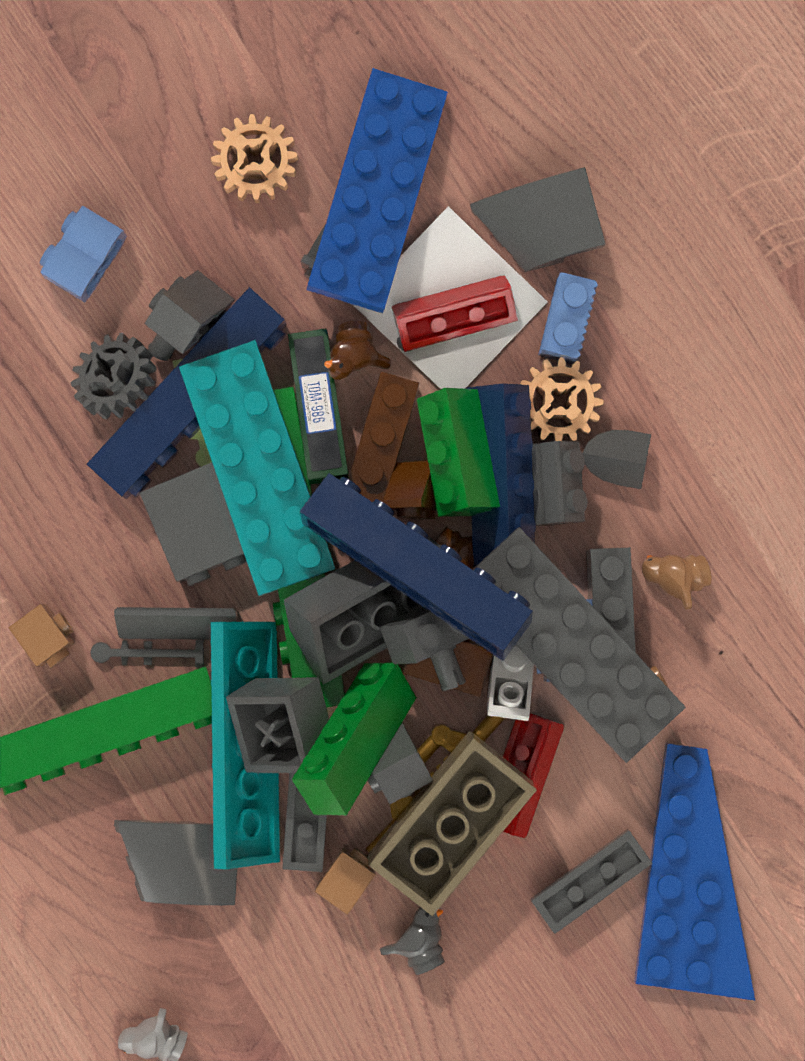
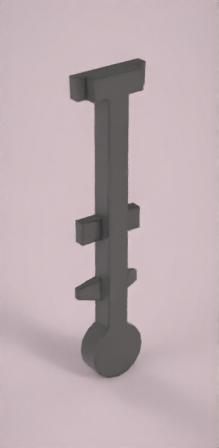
M123 640L121 649H111L107 643L99 642L92 646L90 654L92 659L98 663L107 662L111 657H121L122 665H127L129 657H144V665H152V657L195 658V667H204V640H196L195 650L152 649L153 641H144V649H129L127 640Z

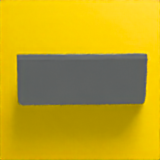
M117 607V609H114L118 636L122 639L211 640V622H238V611L235 608Z

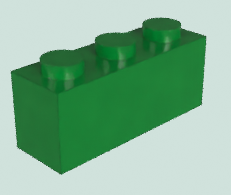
M443 388L417 398L438 517L473 516L500 507L478 389Z

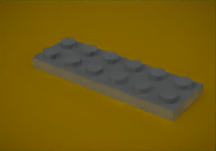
M520 527L516 528L476 566L489 573L496 580L494 585L507 594L510 590L515 591L530 603L529 608L533 610L532 623L516 643V646L625 763L630 761L686 708Z

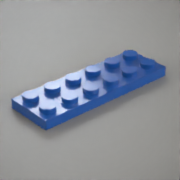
M372 68L308 281L307 291L383 314L443 111L447 91Z

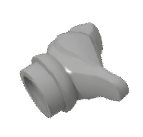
M160 1008L157 1016L144 1020L137 1027L124 1029L118 1038V1048L126 1054H137L144 1059L158 1057L161 1061H178L184 1049L188 1033L180 1030L178 1025L170 1026L166 1020L167 1010Z

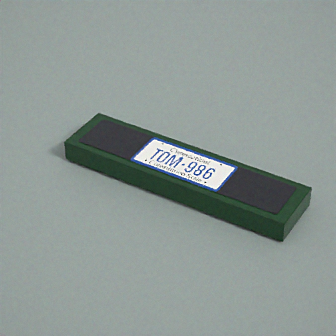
M327 328L288 334L309 485L321 483L328 473L339 480L341 477L349 479L335 380L324 366V362L331 359Z

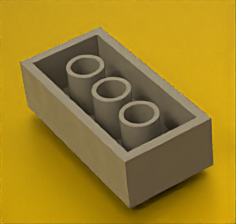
M471 731L467 733L432 776L433 781L426 784L368 853L369 866L431 916L437 912L537 791L532 780Z

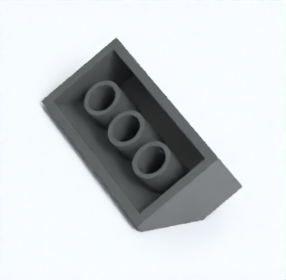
M428 536L427 539L439 548L441 547V545ZM356 560L284 599L290 632L316 677H319V681L323 685L387 648L379 626L423 607Z

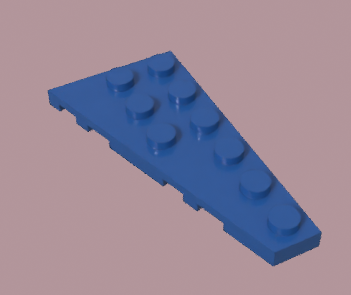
M666 743L650 857L653 864L649 866L634 982L640 985L756 1001L708 750Z

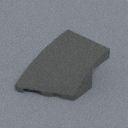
M585 167L521 185L470 204L472 213L478 216L493 233L494 238L502 247L508 250L524 272L563 263L567 256L605 246Z
M114 820L115 830L121 834L128 852V856L125 858L129 869L135 875V886L141 901L182 905H235L237 868L226 870L214 869L213 823Z

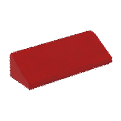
M504 275L398 303L391 307L404 352L518 321L512 288Z
M529 713L528 721L515 719L503 758L532 780L537 791L503 832L522 838L527 836L564 730L563 724Z

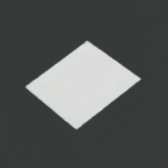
M448 206L400 256L383 314L360 306H353L440 389H465L548 301ZM506 276L512 288L518 321L413 349L408 352L399 349L397 345L399 334L391 308L393 305L494 277Z

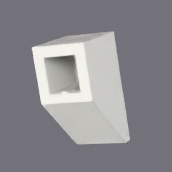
M516 645L504 661L495 655L492 657L487 693V715L528 721L534 664Z

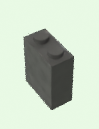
M212 462L140 492L176 582L187 581L188 586H193L211 578L209 571L223 565L225 571L247 563Z

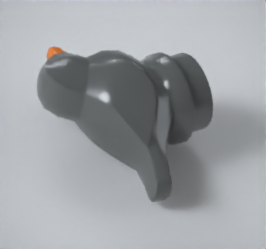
M419 907L412 923L402 937L394 944L381 947V955L399 954L407 957L408 966L413 968L416 975L428 972L445 962L441 954L443 949L438 944L442 936L439 918L443 914V910L438 909L431 916Z

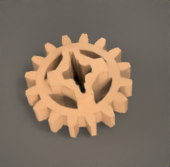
M250 114L249 124L243 125L236 118L234 119L235 130L230 131L225 127L221 129L225 141H214L213 143L214 149L220 152V155L211 157V162L214 166L222 167L214 173L217 181L227 179L224 189L228 194L234 189H238V199L240 201H244L247 194H252L255 203H260L262 193H267L268 197L273 200L275 199V187L278 186L285 191L288 189L284 177H295L296 170L289 163L298 161V155L296 152L287 151L295 145L292 137L282 139L285 127L281 124L272 129L271 118L266 116L262 124H257L254 114ZM248 135H261L257 139L245 138ZM277 147L281 152L279 168H276L271 160V156L276 152L275 149ZM231 149L238 156V162L233 166L234 169L232 171L228 163ZM251 153L253 156H257L261 153L262 163L259 165L256 162H252L249 165L247 155ZM250 179L265 180V182L257 184L248 183Z
M563 357L559 358L556 367H552L548 359L543 360V371L540 373L532 367L529 370V375L533 381L522 380L520 383L522 385H529L531 431L536 428L541 430L539 440L542 442L548 435H554V441H562L563 436L567 435L570 441L576 442V431L580 430L587 435L591 429L586 422L588 420L598 422L600 418L593 411V408L603 405L604 400L594 398V393L601 389V385H590L588 380L593 372L591 370L584 374L578 372L580 362L577 360L571 368L566 367ZM561 375L572 380L569 383H555L549 377ZM536 388L543 397L542 407L537 412L533 405V395ZM569 390H573L565 403L568 409L565 410L564 407L560 406L546 413L554 400L552 393L561 396L563 393L566 394ZM582 390L586 398V407L583 414L577 406V395ZM551 419H564L570 426L554 427L548 425L547 422Z

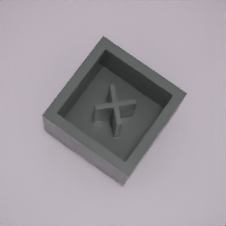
M319 677L255 678L226 697L246 772L296 773L303 759L319 737L323 727L329 721Z

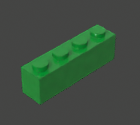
M364 663L293 776V783L314 815L347 816L417 697L398 664Z

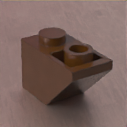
M428 461L396 462L383 502L392 510L397 511V517L415 520L435 519L437 506Z

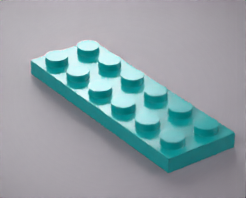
M256 340L179 366L258 595L262 596L336 570L326 540L302 524L299 511L310 498V494Z
M211 622L214 869L226 870L280 862L279 773L246 772L226 699L228 695L255 678H277L276 622Z

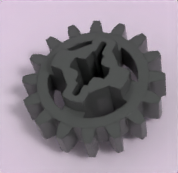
M119 333L115 341L107 334L104 336V344L99 346L94 341L91 343L92 352L89 355L81 352L79 356L84 362L82 366L73 367L72 371L79 378L73 380L71 386L77 390V393L74 395L75 399L92 415L98 413L103 419L108 420L111 412L118 418H122L124 408L129 407L132 411H136L137 405L135 401L138 398L148 399L144 389L145 387L155 385V381L149 374L155 372L157 367L150 361L153 357L152 353L135 337L129 339L124 333Z

